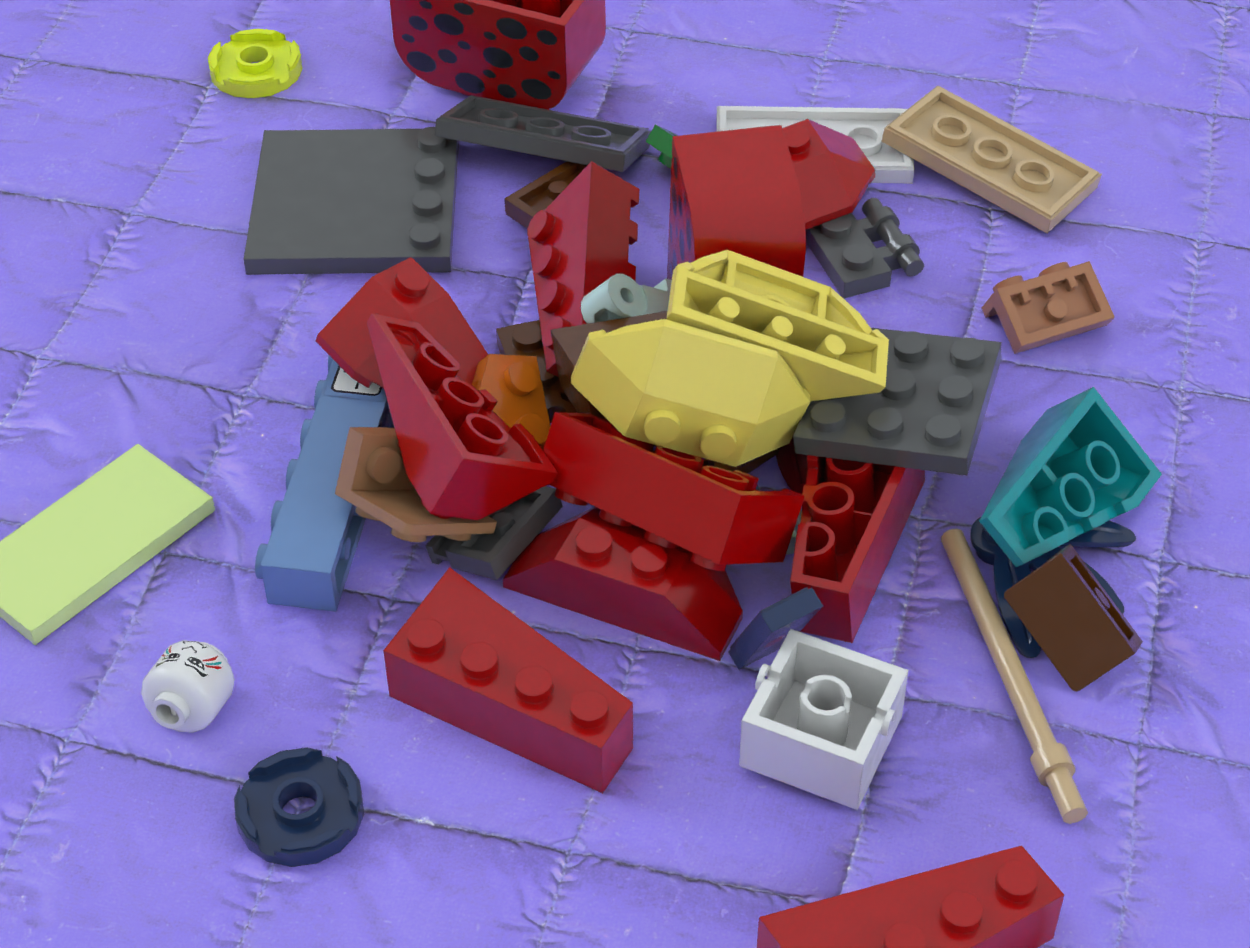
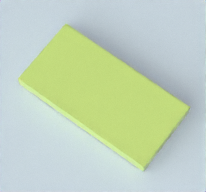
M136 444L0 541V617L34 645L38 644L215 511L213 497L141 445Z

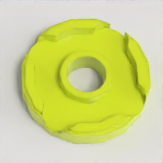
M250 29L236 32L230 35L231 41L225 43L222 47L221 41L213 46L208 56L212 83L220 91L234 97L259 98L272 96L288 89L299 79L303 70L299 45L294 40L292 43L287 41L285 34L275 30Z

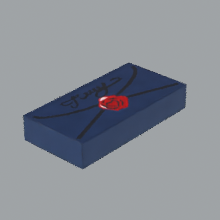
M806 587L761 610L728 651L738 670L780 649L790 629L800 632L823 607V604L813 588L808 589Z

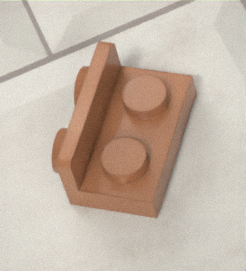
M1090 261L1072 267L1069 266L1068 262H1060L1041 271L1038 277L1025 281L1020 275L1007 278L993 287L994 293L981 307L985 318L998 315L1014 354L1107 326L1115 318Z

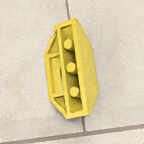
M729 250L704 256L691 263L688 261L680 263L673 270L667 320L778 351L795 374L801 387L804 386L810 394V402L880 393L886 387L889 339L878 329L872 331L861 314L831 287Z
M667 319L627 325L608 333L605 330L589 332L571 375V384L623 436L734 467L789 444L799 421L810 404V394L804 386L801 387L795 374L778 351Z

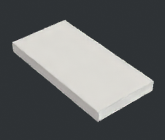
M717 106L716 132L782 125V128L809 119L852 137L875 168V178L872 183L913 184L914 160L881 141L884 128L907 109Z

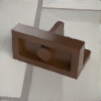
M1071 544L1050 557L1042 566L1011 586L1004 593L1006 601L1073 691H1080L1134 655L1143 642Z

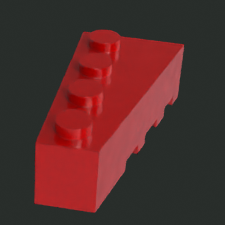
M592 161L545 210H540L534 215L527 228L546 371L557 377L558 371L550 330L587 324L581 312V302L584 296L611 276L625 274L636 282V266L628 262L629 244L635 243L638 236V224L630 220V209L639 204L640 189Z
M554 413L543 451L558 472L553 482L549 484L556 488L554 495L557 498L582 506H586L589 503L600 509L598 516L601 519L619 526L631 527L633 524L646 530L644 538L647 541L672 549L680 546L692 552L690 558L692 562L711 570L725 571L726 566L729 564L784 562L805 495L787 488L782 489V491L756 490L758 477L739 470L732 472L714 466H703L702 468L705 458L665 447L656 446L654 451V444L625 437L609 421L592 414Z
M808 455L806 484L803 485L802 492L805 498L802 504L800 524H798L790 584L791 594L806 587L808 589L813 588L823 607L800 632L853 643L923 487L925 470Z
M450 567L383 650L390 697L600 793L605 791L633 749V702Z
M1021 845L761 916L758 922L757 948H1038L1054 938L1064 894Z

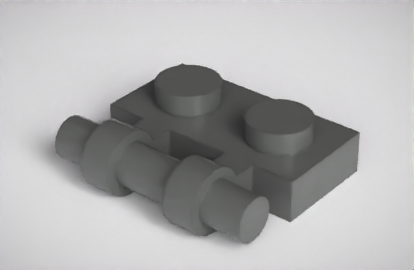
M877 198L868 199L863 204L862 212L867 218L856 220L854 215L849 213L806 230L807 245L843 299L889 287L892 270L902 268L907 276H915L924 268V263L919 257L920 250L918 245L910 235L901 232L899 229L900 222L896 214L890 207L883 206ZM883 240L886 246L876 248L872 242Z

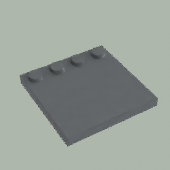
M435 127L424 129L264 130L244 253L246 275L380 273L410 257L426 272H451L459 141L435 136Z

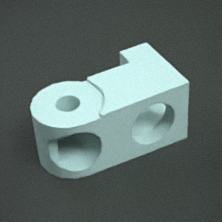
M615 274L584 296L581 302L583 319L589 324L668 311L672 280L665 278L656 286L650 287L638 285L631 277L625 274Z

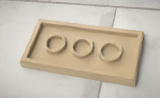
M936 86L884 128L881 140L883 143L1045 233L1050 232L1097 189L1102 176L1098 171L940 86Z

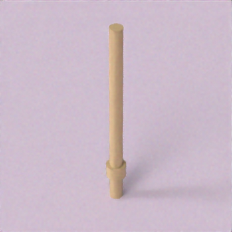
M950 529L941 536V542L1033 750L1030 761L1041 785L1049 787L1063 821L1068 824L1079 822L1087 816L1088 811L1072 777L1075 773V766L1066 746L1056 742L962 530Z

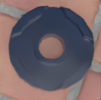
M312 748L280 751L258 762L248 772L249 779L243 784L242 789H240L239 785L234 797L237 829L248 849L269 863L289 867L317 864L341 852L357 835L364 816L360 780L349 763L337 756V761L331 757L322 756V750ZM298 797L311 798L316 802L310 810L301 814H290L283 810V807L290 800Z

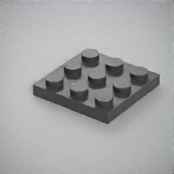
M871 328L872 331L878 329L889 339L886 387L880 393L811 401L804 416L799 421L793 436L796 454L967 476L1001 363V342L924 334L914 331L906 332Z

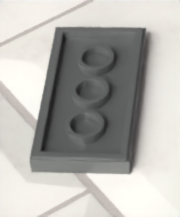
M472 95L437 118L435 136L584 165H588L592 161L605 169L624 172L650 147V144L645 141L651 132L649 128Z

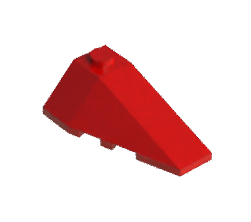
M412 257L372 276L318 333L315 340L352 379L367 388L372 383H375L384 389L367 321L372 313L418 322L461 364L457 375L470 385L473 383L478 362L488 355L448 292Z

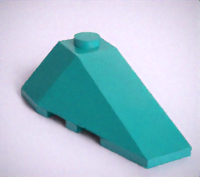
M1092 387L1044 412L1021 440L979 522L1015 567H1018L1138 507L1162 473L1097 390Z

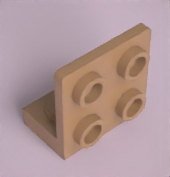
M349 427L335 494L356 506L355 512L358 515L383 522L392 528L391 534L409 542H424L427 536L441 535L458 541H468L471 539L472 534H492L495 532L497 521L489 516L480 520L456 517L444 519L430 514L425 509L420 496L406 474L395 428Z

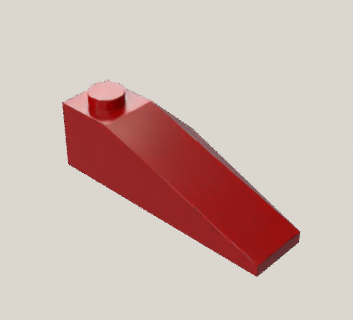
M371 314L367 325L406 474L420 496L422 505L430 514L444 519L456 517L480 520L553 482L558 472L534 436L521 423L513 424L510 428L493 411L498 401L486 389L477 390L469 383L463 381L457 375L461 364L418 322Z

